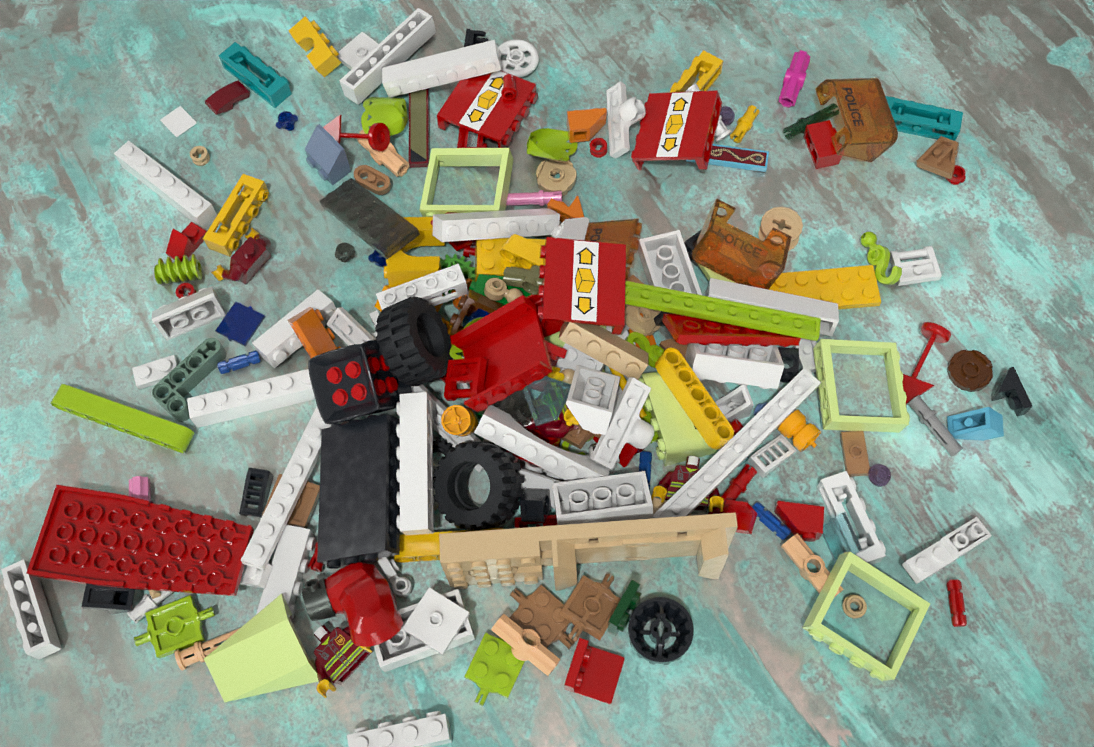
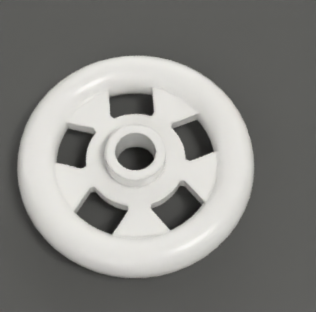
M514 39L506 41L498 47L501 71L521 78L529 75L536 69L539 55L531 43ZM528 51L531 56L525 57L524 52ZM507 55L506 60H501V56ZM524 63L528 64V66L525 68L521 67L522 65H524ZM507 66L514 67V70L507 69Z

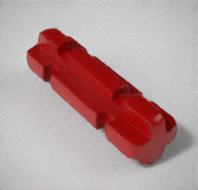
M949 580L947 582V589L950 592L948 596L950 611L953 614V617H951L952 625L954 627H964L967 625V618L964 615L963 593L960 592L962 584L960 580Z

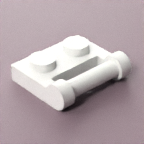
M924 246L923 249L903 252L889 251V262L892 264V267L899 266L902 268L901 278L897 282L898 286L941 279L942 275L932 246ZM921 257H924V258H925V259H923V260H916V261H909V262H902V263H901V261H900V260H907V259H914V258H921Z

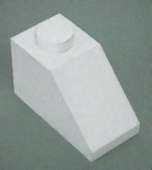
M587 217L565 219L561 225L557 224L553 228L551 235L554 238L585 240L590 219Z

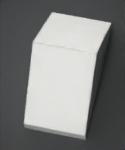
M744 384L715 402L730 422L734 419L739 420L750 417L754 405L748 388Z

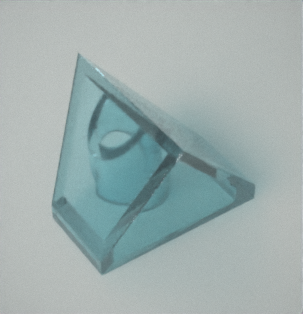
M544 376L543 379L537 380L523 389L536 426L558 419L568 398L571 384Z

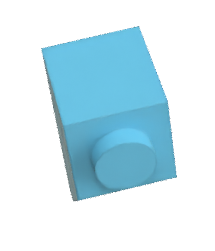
M990 407L947 417L948 430L955 439L984 441L1004 436L1003 416Z

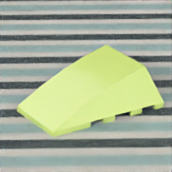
M280 594L204 658L224 702L318 682L315 661L313 658L309 660L289 618L292 616V613L283 594Z

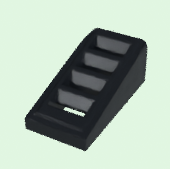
M248 468L240 506V515L262 518L274 477L270 471ZM255 478L263 479V481H257ZM253 486L262 487L261 491L253 490ZM250 496H258L260 499H250ZM248 504L257 505L258 509H252L247 507Z

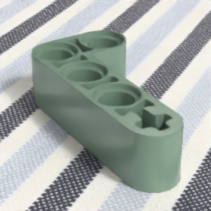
M216 338L204 340L153 387L152 396L175 420L184 422L190 418L188 403L184 397L218 366V362L225 360L226 351L219 340ZM180 406H183L181 410L176 411Z

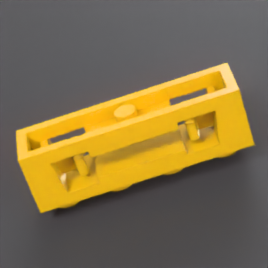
M703 50L699 56H695L690 68L683 71L681 79L678 83L675 82L672 85L670 92H685L694 84L698 74L697 86L700 91H708L722 73L723 60Z
M242 174L203 237L209 249L230 257L233 251L238 248L239 241L247 233L253 218L258 215L262 203L268 198L269 191L264 181ZM243 185H244V189L242 190V192L240 193V195H238V193L240 192V190L242 189V187H243ZM222 223L221 226H220V228L218 229L217 233H215V231H216V229L218 228L219 224Z

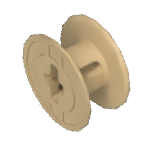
M775 207L768 210L762 217L758 232L759 240L764 248L776 253H784L794 249L802 233L803 223L801 217L797 212L786 207Z

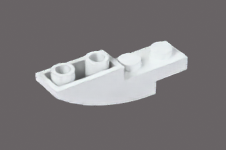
M975 517L944 536L935 544L905 561L902 566L914 582L918 584L953 563L992 535L981 521Z

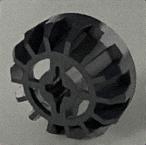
M654 597L645 600L636 607L630 617L628 625L630 645L640 658H644L650 664L669 665L671 662L678 661L688 651L693 640L694 626L691 616L680 603L673 599ZM656 618L651 624L650 631H643L645 625L650 620ZM660 621L662 631L664 632L661 638V643L659 642L660 636H658V632H656L659 627ZM668 621L673 624L676 633H672V627ZM643 635H649L651 641L655 643V649L645 642ZM670 637H676L674 644L664 650L665 643L668 642Z

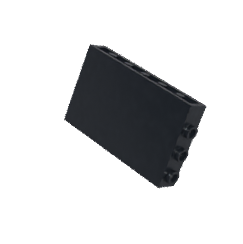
M389 414L369 415L366 419L349 420V423L332 424L331 427L322 429L317 562L326 564L327 568L338 569L341 568L342 564L349 565L359 563V561L377 562L378 558L399 555L400 529L397 527L396 520L397 515H400V506L397 504L396 496L397 492H400V483L397 481L396 473L397 469H400V460L397 459L396 450L397 446H400V438L397 436L396 427L397 424H400V419Z

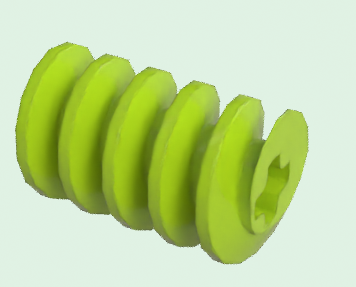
M192 254L190 261L187 255H184L182 262L179 256H175V262H172L171 258L167 257L166 263L163 262L162 258H159L158 264L154 267V275L159 285L163 282L170 284L171 281L174 283H178L180 280L186 282L188 278L190 281H195L196 278L202 280V268L195 254Z

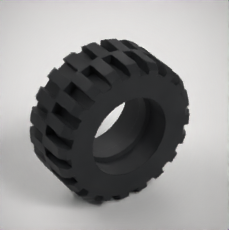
M415 296L384 308L377 318L375 331L377 332L376 340L380 346V354L383 355L386 366H389L391 369L390 372L397 376L400 382L410 386H420L446 375L448 360H453L449 354L452 347L451 338L447 332L448 328L443 323L440 313L436 312V308L430 305L429 301Z
M476 441L462 442L457 444L455 448H450L446 451L447 457H441L438 462L440 467L435 468L434 476H436V479L433 482V488H435L436 494L433 496L435 502L439 503L437 507L439 512L446 514L445 519L449 523H454L455 527L459 529L476 531L499 527L505 524L506 520H510L514 516L513 510L519 508L520 501L518 500L524 493V489H521V483H524V478L520 476L519 471L521 467L519 463H514L515 457L511 452H506V449L492 442ZM477 464L484 468L490 481L488 498L481 507L476 506L471 501L467 492L468 475Z

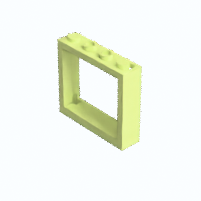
M432 148L419 209L422 216L433 217V214H445L447 212L505 211L514 161L510 148ZM500 166L494 205H432L439 167Z
M820 339L814 346L813 353L816 377L821 382L818 392L823 430L899 433L909 425L910 415L906 408L907 397L906 392L903 390V373L900 371V353L897 351L896 343ZM831 353L884 356L893 418L839 415Z
M849 551L839 555L802 628L813 636L812 639L828 644L832 652L848 657L852 665L868 670L872 678H878L882 682L895 680L930 603ZM847 571L911 611L886 665L821 624Z

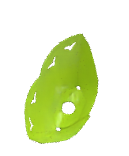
M371 97L363 102L365 111L361 116V124L365 134H368L369 126L371 127L374 123L386 124L390 136L400 133L406 127L408 114L404 98Z
M541 128L530 133L527 141V154L551 160L568 161L570 159L569 156L576 152L578 143L570 144L567 142L569 140L568 131Z

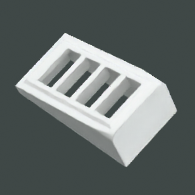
M781 434L751 455L748 463L764 478L797 450ZM781 442L789 451L785 453L778 443ZM774 447L782 456L779 457L772 448ZM767 452L775 459L774 461L766 455ZM763 457L769 465L766 466L759 458Z

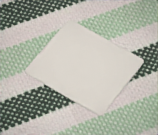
M181 106L160 120L176 137L197 123Z

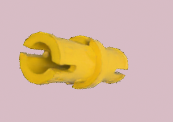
M749 105L743 117L738 119L736 128L730 134V138L734 142L740 143L746 132L753 127L752 123L760 112L759 109L755 111L756 106Z

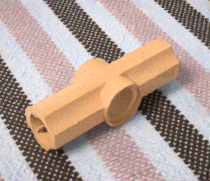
M364 130L359 132L360 134H365ZM357 138L358 143L370 152L371 157L378 165L381 166L383 164L396 177H402L407 173L410 167L409 163L396 152V149L390 142L384 151H375L370 147L368 139Z
M797 533L787 540L781 548L799 568L800 575L805 580H808L820 594L830 572L826 569L823 559L815 555ZM807 563L814 564L817 568V573L810 572L807 568ZM841 585L835 596L844 590Z
M505 614L498 619L491 629L512 647L511 651L515 658L521 661L529 660L547 676L551 674L561 660L540 643V636L536 631L522 629Z

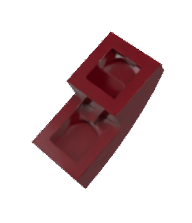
M237 80L213 93L205 100V104L218 115L232 110L233 103L249 98L250 91Z

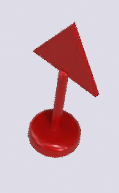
M339 115L323 127L339 144L341 138L368 139L369 145L373 150L384 151L390 142V132L384 123H374L370 127L368 134L341 133L342 115Z
M924 322L921 326L920 332L929 341L912 376L903 374L902 383L907 397L906 405L916 396L922 395L934 387L933 384L916 378L933 343H947L951 338V332L941 325Z

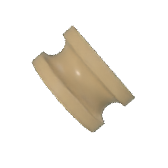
M196 146L191 149L190 157L195 165L204 166L209 162L210 155L205 147Z

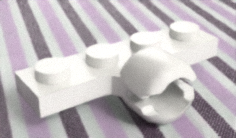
M621 81L606 91L610 156L615 159L630 151L629 127L631 124H635L643 119L646 114L645 105L641 100H636V97L627 99L626 84Z
M629 377L613 410L606 435H601L590 457L591 460L612 470L625 443H629L639 449H644L650 444L654 436V428L639 417L640 411L651 390L649 386L633 377Z

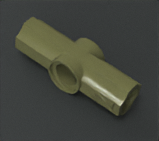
M533 265L530 269L506 267L503 272V281L506 285L520 287L526 292L536 295L538 294L539 285H542V278H539L540 266Z

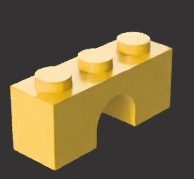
M305 16L288 31L296 43L306 52L314 47L306 57L313 67L325 78L342 63L337 57L339 52L333 45L329 46L330 40L323 32H319L321 28L316 21L313 20L311 22Z

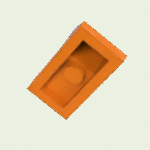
M576 196L569 207L564 202L556 201L552 198L547 204V208L560 214L559 221L561 222L565 219L584 217L578 196Z

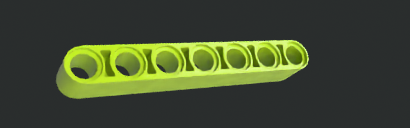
M66 384L60 385L50 403L64 412L180 453L186 452L195 434L185 426Z

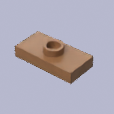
M864 431L841 432L840 441L845 471H847L849 477L869 476L871 471Z

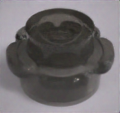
M340 243L336 247V259L341 260V262H349L350 259H353L355 256L353 246L349 243Z
M520 404L512 409L514 413L513 418L519 424L528 425L532 421L534 413L527 404Z

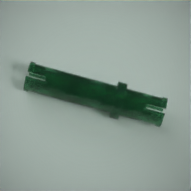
M832 103L806 118L798 119L796 123L783 129V133L790 132L784 136L790 140L800 133L804 134L807 125L823 122L837 116L839 109L832 110L838 108V106Z

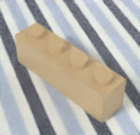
M564 322L560 328L559 339L628 378L633 377L638 380L648 366L647 352L599 325Z

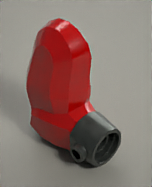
M362 562L349 564L326 579L323 578L319 581L311 579L307 581L305 588L302 589L304 604L311 621L336 617V614H344L349 625L351 641L356 646L371 647L379 645L395 636L403 625L395 596L387 580L380 574L375 565Z

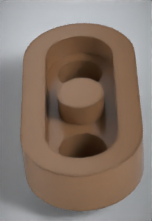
M360 165L354 170V178L358 185L377 195H384L390 191L391 183L387 175L368 165Z

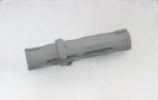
M920 395L908 403L919 416V421L930 429L951 457L963 449L938 419L937 413L927 406Z

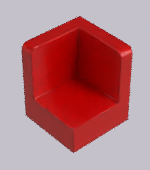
M726 499L722 513L736 512L738 526L736 533L752 535L757 512L748 502Z

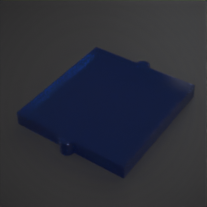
M235 302L215 331L227 337L229 341L233 340L246 346L265 319V315L253 310L251 306L247 307Z

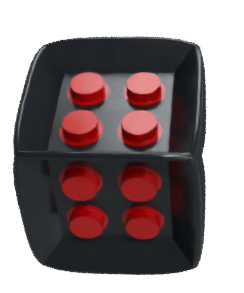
M376 339L362 344L334 349L319 354L308 361L309 377L315 401L325 424L342 423L364 415H372L395 409L397 402H400V394L412 393L410 385L400 382L397 379L398 377L390 372L391 369L389 366H386L385 359L380 354V346Z

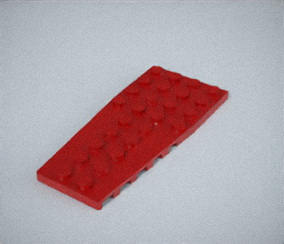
M56 485L26 574L79 584L116 588L236 596L245 566L241 562V558L253 536L254 528L251 525L246 526L227 519L225 521L206 514L200 515L185 509L179 510L164 504L158 505L127 495Z

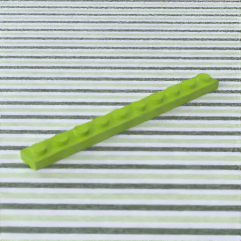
M625 281V304L813 341H817L820 337L821 318Z

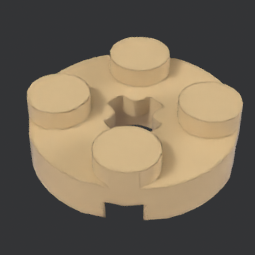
M544 160L537 167L536 179L538 188L544 190V192L562 191V196H565L576 183V169L569 160ZM559 173L560 178L555 179L551 175Z
M625 304V323L632 331L641 333L645 337L652 335L661 327L656 326L653 319L660 311Z

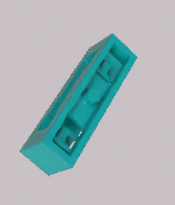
M234 42L218 55L225 70L274 108L292 94L289 81L284 76L280 77L271 66H266L258 56H253L245 46H240ZM246 64L249 66V68H250V70H251L252 72H250L248 69H246V68H247Z
M883 96L878 108L875 127L936 140L942 136L956 141L961 129L963 112ZM887 119H891V120H894V122H896V123H897L898 121H901V122H900V125H896V124L888 123V122H886V121H887ZM933 128L935 131L943 130L945 134L934 133L932 130Z

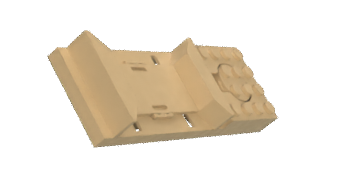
M735 512L439 534L440 564L450 587L458 590L467 589L470 585L488 588L491 587V584L501 583V586H513L515 582H524V584L528 585L537 584L539 580H543L542 567L553 566L555 591H560L577 585L576 564L650 560L683 556H696L698 576L719 579L729 555L728 549L738 527Z

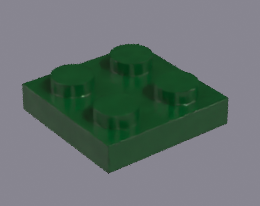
M631 580L608 621V632L614 636L619 631L623 632L629 622L630 610L634 611L641 600L640 584L634 580Z

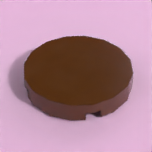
M961 350L954 354L949 361L947 373L949 379L956 387L964 391L975 392L982 390L989 384L993 378V366L987 356L981 352Z

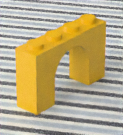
M395 217L394 226H390V236L392 239H388V250L390 252H386L387 266H384V278L388 279L389 287H396L442 270L440 256L416 257L405 254L415 247L445 246V242H441L433 236V226L430 224L433 217Z

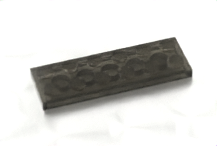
M352 178L343 182L342 185L319 201L324 209L385 259L390 258L420 235L415 226Z

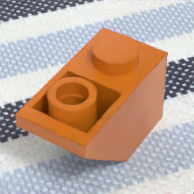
M594 108L567 111L569 143L590 141L606 124L607 109Z

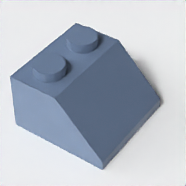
M320 124L317 125L305 147L306 161L311 168L315 167L318 170V174L324 181L328 180L334 185L351 173V169L344 148Z

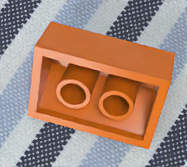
M308 307L288 319L289 324L310 358L341 348L340 346L336 347L332 341L335 339V336L330 328L325 329L321 323L324 318L319 310H313L312 307Z

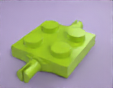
M189 595L146 612L147 633L134 637L135 645L138 647L139 645L151 642L154 646L156 657L160 659L173 654L178 649L181 651L191 647L197 641L203 642L205 637L202 630V621L215 616V611L213 607L199 612L196 609L193 597Z
M486 632L464 676L465 679L474 682L480 688L474 702L478 704L483 695L479 703L481 706H484L489 693L499 694L508 699L525 662L515 658L511 651L512 647L502 638H496Z

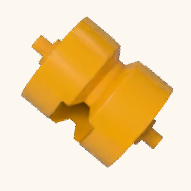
M453 405L443 412L441 423L444 430L449 434L466 437L476 430L478 420L476 414L471 409L460 405Z
M798 409L791 413L778 428V431L784 437H793V446L800 452L810 446L815 448L817 446L815 441L821 434V431L814 424H806V416Z

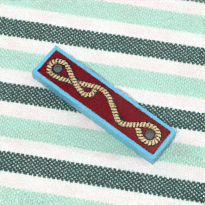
M713 144L708 164L766 172L769 151ZM686 160L687 162H695V163H696L695 160Z

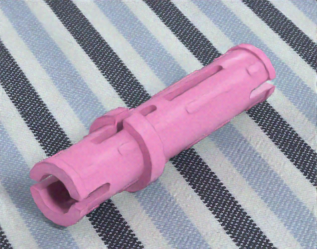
M539 190V192L508 193L506 206L540 205L541 207L548 204L551 198L556 201H562V191L544 192V190Z

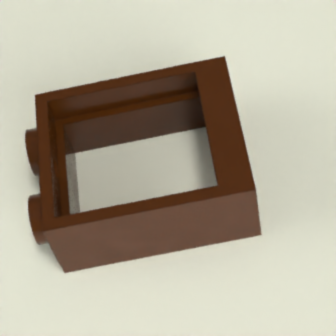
M469 289L467 295H462L457 307H460L458 313H453L449 321V325H451L450 334L454 335L463 330L464 327L460 325L470 305L488 313H492L504 305Z

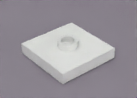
M361 32L339 51L337 57L342 64L351 70L379 44Z
M429 587L402 629L436 652L444 655L470 613Z

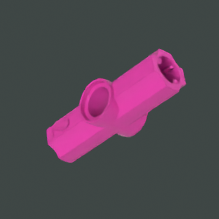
M800 50L795 52L790 68H787L778 101L784 107L795 106L799 91L803 88L807 74L806 70L811 58L806 51Z

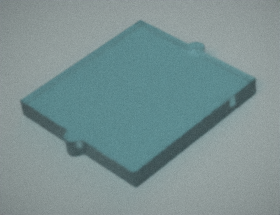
M845 512L835 518H830L829 522L823 526L822 535L835 563L840 554L850 551L856 555L862 551Z

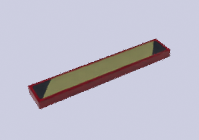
M429 88L409 93V168L428 167Z

